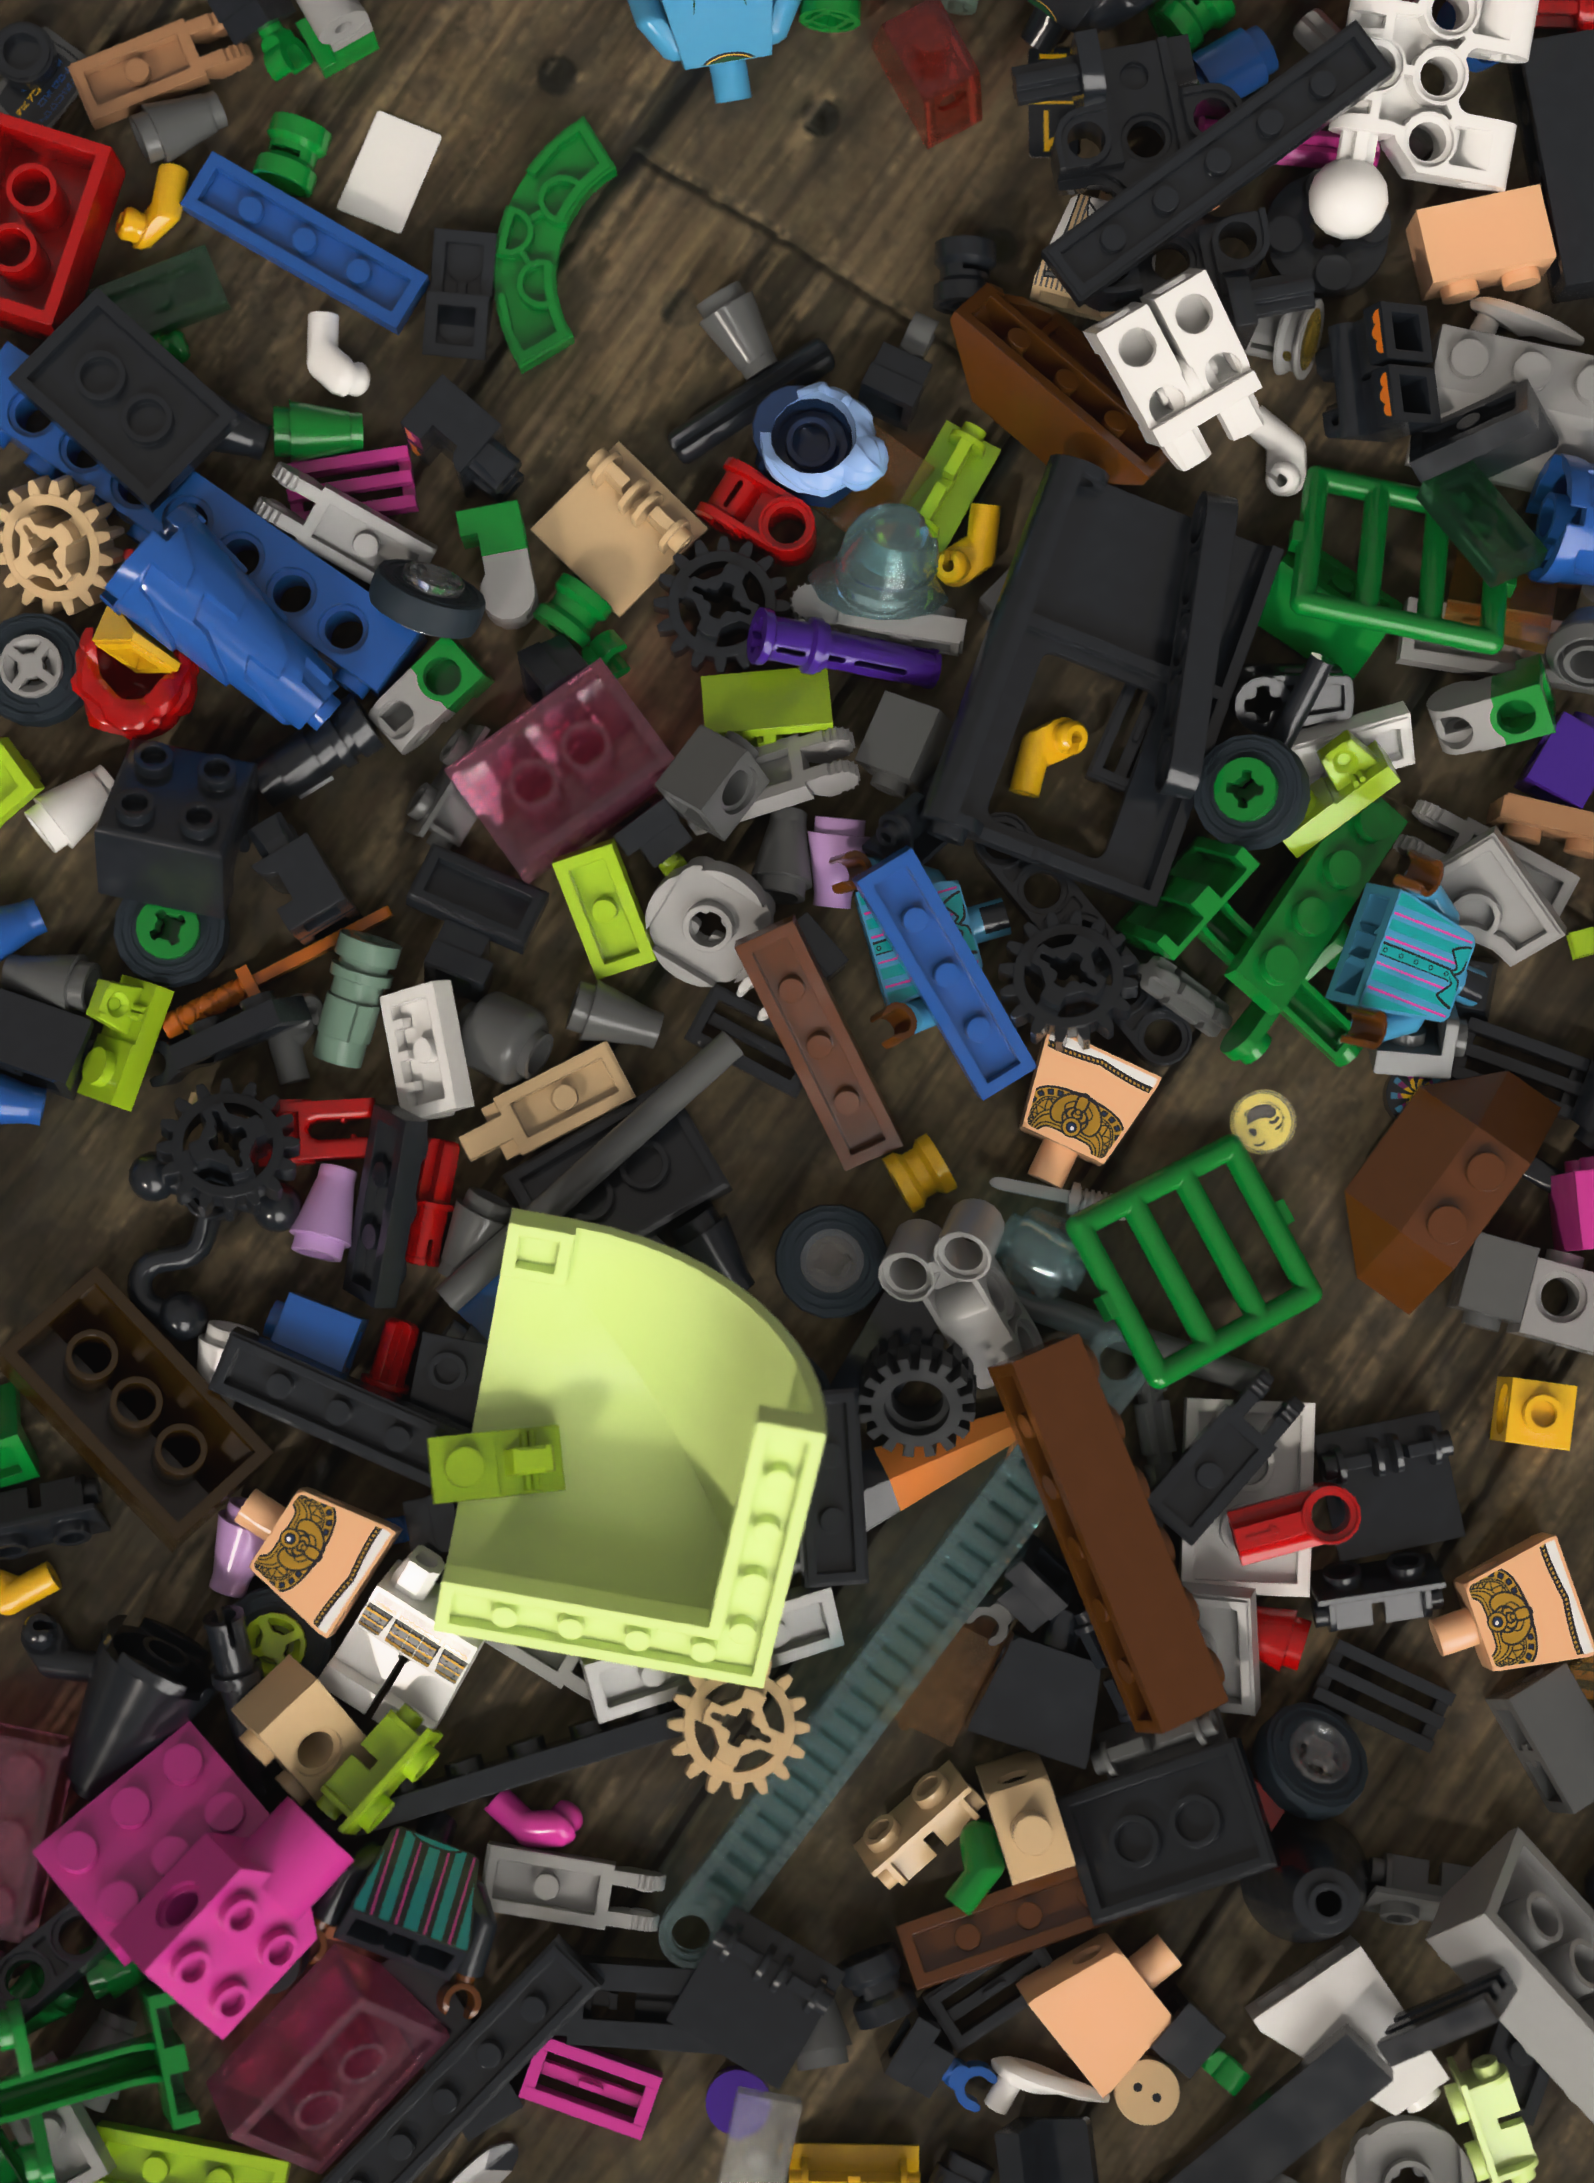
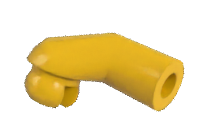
M161 164L157 171L152 202L143 213L133 207L125 208L124 212L119 214L115 225L117 237L120 240L132 242L134 249L151 248L181 219L183 208L180 203L186 194L189 172L177 164Z
M970 503L967 535L939 553L938 565L934 562L935 574L945 585L951 587L964 586L994 564L997 554L1002 506Z
M1060 717L1027 732L1021 740L1009 791L1026 797L1039 798L1046 768L1068 757L1079 754L1085 749L1088 743V732L1085 726L1077 720Z
M46 1561L20 1576L0 1569V1614L5 1616L14 1615L62 1589L61 1581L53 1566Z

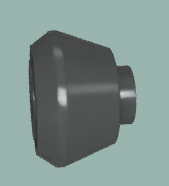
M1594 606L1582 607L1571 612L1550 637L1546 648L1547 662L1552 671L1566 683L1582 689H1594Z

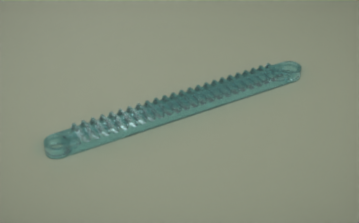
M1109 1328L1099 1332L1087 1344L1096 1355L1099 1366L1100 1355L1104 1348L1115 1342L1126 1343L1118 1328ZM1137 1363L1133 1371L1127 1377L1121 1379L1107 1377L1100 1366V1378L1098 1380L1108 1404L1112 1405L1121 1415L1146 1379ZM1017 1439L1006 1450L1001 1461L991 1470L986 1481L976 1490L971 1501L961 1510L957 1520L946 1530L942 1540L932 1549L927 1560L917 1569L909 1584L899 1593L895 1603L884 1613L880 1623L870 1632L865 1643L855 1652L847 1667L837 1676L832 1687L822 1696L815 1710L808 1715L805 1722L810 1724V1732L795 1734L793 1743L806 1753L803 1759L787 1755L783 1761L791 1777L785 1781L773 1772L766 1776L768 1793L761 1795L755 1789L753 1793L748 1795L741 1809L731 1818L726 1829L716 1838L708 1853L701 1858L691 1876L665 1909L660 1919L658 1941L662 1953L670 1962L682 1968H697L733 1905L735 1904L744 1911L750 1912L1047 1514ZM696 1915L708 1924L710 1936L705 1944L696 1949H685L677 1944L672 1935V1928L681 1917Z

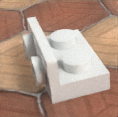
M451 980L430 981L379 997L399 1106L424 1120L450 1117L455 1114V1111L475 1106Z

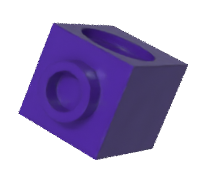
M1565 711L1556 717V733L1541 737L1514 787L1535 799L1583 809L1594 789V717L1575 711L1573 715Z

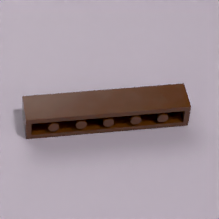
M1077 1333L1051 1339L988 1367L1136 1733L1164 1734L1229 1702L1222 1684L1225 1680L1223 1666L1215 1652L1207 1647L1197 1623L1200 1620L1198 1605L1191 1592L1182 1586L1172 1562L1175 1559L1174 1546L1166 1531L1157 1525L1148 1503L1150 1498L1148 1482L1142 1471L1132 1464L1123 1442L1125 1438L1123 1421L1117 1410L1108 1404L1098 1380L1100 1378V1366L1093 1350L1083 1343L1080 1334Z

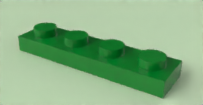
M1379 797L1306 851L1223 975L1269 1016L1283 1012L1408 821L1382 797Z

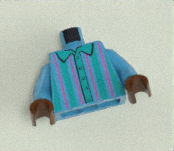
M1409 849L1407 855L1410 857V865L1404 876L1396 874L1393 879V884L1406 889V891L1366 883L1325 996L1329 1000L1347 1004L1346 1012L1352 1014L1351 1028L1346 1035L1341 1034L1340 1042L1374 1050L1384 1041L1416 1033L1424 1020L1444 1022L1449 1018L1455 1001L1466 1006H1474L1483 998L1487 988V975L1482 970L1468 965L1476 944L1473 934L1459 926L1460 914L1440 884L1444 874L1442 861Z
M856 850L831 857L829 864L841 863L846 867L849 874L848 881L832 885V890L836 894L857 890L852 878L882 860L877 857H867L861 851ZM923 865L925 872L982 969L983 963L977 944L1011 934L1010 922L1002 898L966 907L958 880L947 881L940 870ZM858 891L855 892L854 901L885 1005L883 1009L870 1017V1021L874 1023L879 1019H885L890 1022L894 1029V1036L881 1044L885 1049H891L913 1034L932 1028L936 1024Z

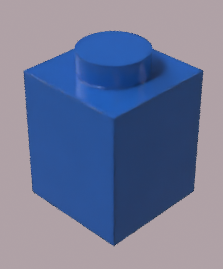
M289 1292L285 1303L276 1300L272 1306L264 1326L263 1336L270 1338L272 1342L348 1375L369 1320L303 1294Z

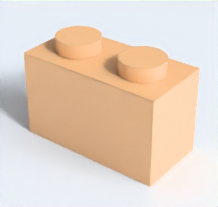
M1540 184L1418 209L1406 228L1422 301L1441 298L1443 304H1457L1480 294L1479 289L1502 285L1503 290L1506 292L1526 289L1541 281L1540 276H1544L1557 257Z

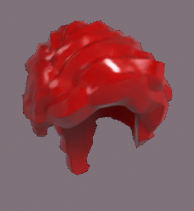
M136 548L124 549L122 557L127 560ZM94 627L85 628L75 653L77 671L70 681L72 690L84 701L85 711L91 727L121 735L129 740L132 737L149 740L165 734L175 727L181 716L191 712L198 691L197 677L200 674L199 666L175 649L173 653L181 663L178 672L135 673L95 645V642L92 641L95 634Z

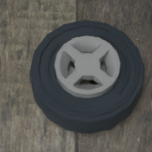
M23 613L4 620L0 624L1 716L26 727H49L68 720L84 705V701L72 690L70 681L77 671L75 653L79 647L81 636L69 623L49 614ZM37 678H40V679H41V680H39V681H31V682H30V679H32V680L37 679Z

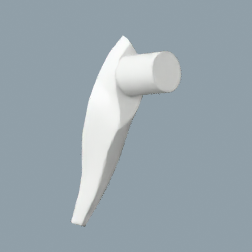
M1477 297L1470 300L1471 309L1477 313L1469 328L1470 330L1495 335L1500 326L1518 336H1535L1547 341L1582 346L1584 343V337L1565 324L1535 310L1492 297Z
M1000 2056L991 2059V2067L998 2074V2081L992 2085L984 2102L990 2109L999 2114H1007L1020 2089L1033 2094L1062 2095L1081 2101L1109 2103V2094L1102 2098L1094 2087L1062 2075L1038 2063L1012 2056Z

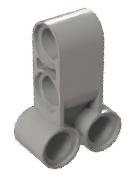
M970 1198L961 1200L952 1207L942 1229L938 1225L923 1219L907 1220L900 1224L881 1261L878 1278L881 1286L892 1297L906 1302L921 1300L924 1302L948 1344L951 1345L955 1342L962 1348V1359L970 1357L974 1365L973 1375L977 1377V1387L979 1389H988L995 1386L988 1367L1038 1346L1043 1342L1037 1327L995 1258L1004 1234L1005 1223L1002 1214L994 1205L987 1201ZM963 1237L969 1238V1239L975 1241L976 1243L969 1242V1241H967L966 1239H964Z

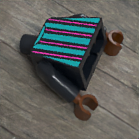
M439 1811L419 1818L416 1831L402 1826L393 1827L384 1843L367 1841L349 1854L355 1861L311 1907L316 1933L321 1945L317 1953L314 1954L310 1964L320 1961L325 1955L327 1949L325 1933L330 1925H337L333 1938L448 1980L439 1988L436 1995L437 2007L444 2015L449 2010L451 1996L459 1990H465L468 1995L463 2017L471 2019L478 2014L481 2008V1997L479 1991L474 1987L476 1978H481L484 1975L497 1930V1921L487 1888L478 1880L479 1860L474 1854L451 1846L457 1829V1823L451 1816ZM457 1972L456 1979H451L454 1973Z

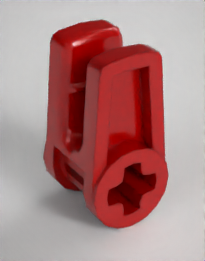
M375 1098L312 1101L311 1099L279 1100L280 1109L276 1117L292 1114L294 1118L295 1130L289 1136L299 1139L300 1155L289 1158V1160L295 1163L296 1166L312 1165L319 1161L365 1158L368 1137H357L356 1134H351L350 1138L318 1140L312 1137L311 1130L318 1123L341 1122L343 1125H346L348 1121L370 1120L372 1118L373 1106L377 1104ZM273 1148L267 1150L268 1156L258 1160V1167L265 1168L267 1166Z

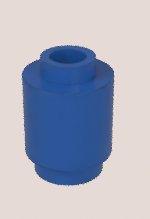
M1256 25L1247 30L1238 27L1192 54L1196 75L1200 84H1223L1232 88L1241 99L1266 85L1269 81V75L1279 69L1277 55L1270 40L1263 30Z

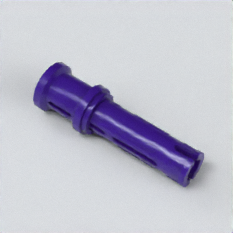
M759 607L754 614L748 632L747 656L751 664L764 665L767 660L796 665L801 673L809 675L820 673L824 668L871 678L921 686L924 689H933L941 673L942 656L939 654L938 649L922 648L831 630L830 624L825 622L823 618L810 617L805 622L776 616L772 608Z

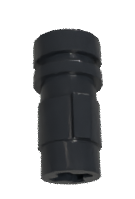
M353 693L340 699L341 705L317 731L311 726L304 730H298L267 749V753L252 761L257 763L258 788L274 808L295 795L300 800L334 780L333 771L343 765L352 768L359 764V755L364 754L368 758L386 747L375 724L369 719L368 713Z

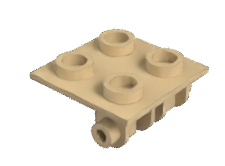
M618 442L609 451L604 447L599 449L587 462L586 466L590 470L530 530L577 577L607 601L613 608V612L620 618L658 580L660 574H664L674 564L673 556L676 553L683 555L708 528L624 445Z

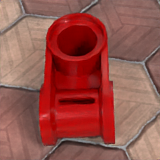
M728 457L723 465L726 472L708 502H700L694 510L695 514L720 534L743 544L746 541L753 543L754 551L764 557L770 555L774 559L775 564L783 567H796L805 563L814 554L817 546L815 517L811 508L802 499L795 497L772 483L752 466L734 457ZM784 520H794L805 527L803 536L798 541L788 544L776 541L771 536L772 530L778 523Z

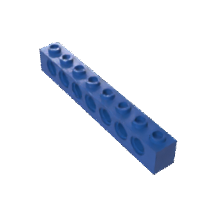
M6 341L0 350V448L2 450L6 448L9 442H12L29 455L23 463L40 477L49 475L50 479L53 480L64 475H70L73 477L76 488L89 484L94 486L95 494L92 502L96 506L110 502L114 507L110 515L113 513L131 525L126 535L138 545L154 529L157 532L161 531L164 533L171 524L165 518L180 504L187 502L200 515L207 517L209 529L234 555L245 550L259 553V563L256 569L247 576L287 616L288 620L286 623L321 659L337 669L332 679L361 700L365 698L368 692L380 699L405 674L428 642L424 633L401 625L382 614L371 604L368 591L197 472L193 471L152 513L143 504L128 503L129 491L99 464L91 468L77 467V458L82 449L53 422L40 432H27V420L38 409L12 386L8 378L29 355L9 341ZM294 586H305L311 589L310 601L304 609L293 613L281 609V598L288 589ZM353 621L363 626L362 637L353 647L341 649L332 645V634L340 624Z

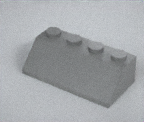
M1442 324L1431 341L1434 362L1425 365L1426 368H1435L1441 418L1528 379L1558 434L1559 444L1557 448L1481 482L1532 492L1541 469L1554 454L1574 455L1585 459L1587 462L1594 463V355ZM1410 440L1404 466L1411 467L1409 464Z
M1517 1827L1508 1831L1443 1896L1426 1941L1465 1984L1504 1967L1518 1991L1499 2021L1518 2040L1523 2049L1561 2087L1566 2096L1594 2124V1910L1525 1833Z

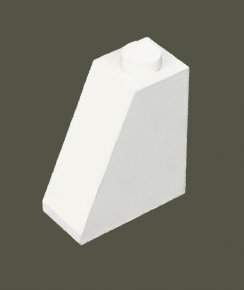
M1351 1935L1244 2007L1262 2033L1304 2059L1344 2025L1348 2024L1386 2063L1387 2061L1376 2044L1380 2038L1387 2036L1385 2031L1388 2026L1395 2023L1393 2019L1397 2013L1404 2011L1361 1945ZM1428 2051L1391 2067L1393 2069V2081L1370 2100L1395 2116L1404 2110H1407L1408 2113H1415L1434 2102L1441 2093L1439 2086L1450 2078L1432 2051Z

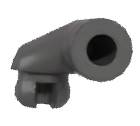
M312 993L292 995L304 996L312 1019L267 1040L279 1086H288L310 1079L303 1046L316 1030L323 1008L322 1000Z

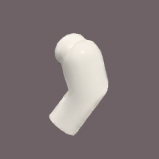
M326 311L309 313L306 358L308 371L333 395L345 397L347 394L354 397L363 395L370 384V372L365 364L353 362L347 354L338 348L339 315Z
M1262 405L1260 411L1264 425L1248 435L1266 449L1265 482L1267 488L1277 496L1288 497L1295 495L1302 489L1307 474L1306 443L1302 437Z

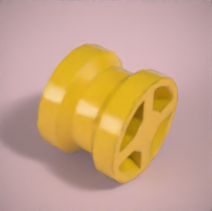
M927 1133L915 1139L913 1148L903 1154L892 1152L882 1158L884 1166L912 1213L925 1207L926 1200L931 1195L937 1192L947 1194L958 1188L949 1168Z

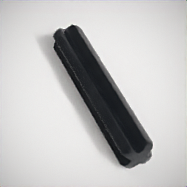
M820 338L810 340L670 431L668 442L671 449L682 463H691L751 424L757 406L770 392L789 385L808 386L831 372L835 367V359L832 352Z

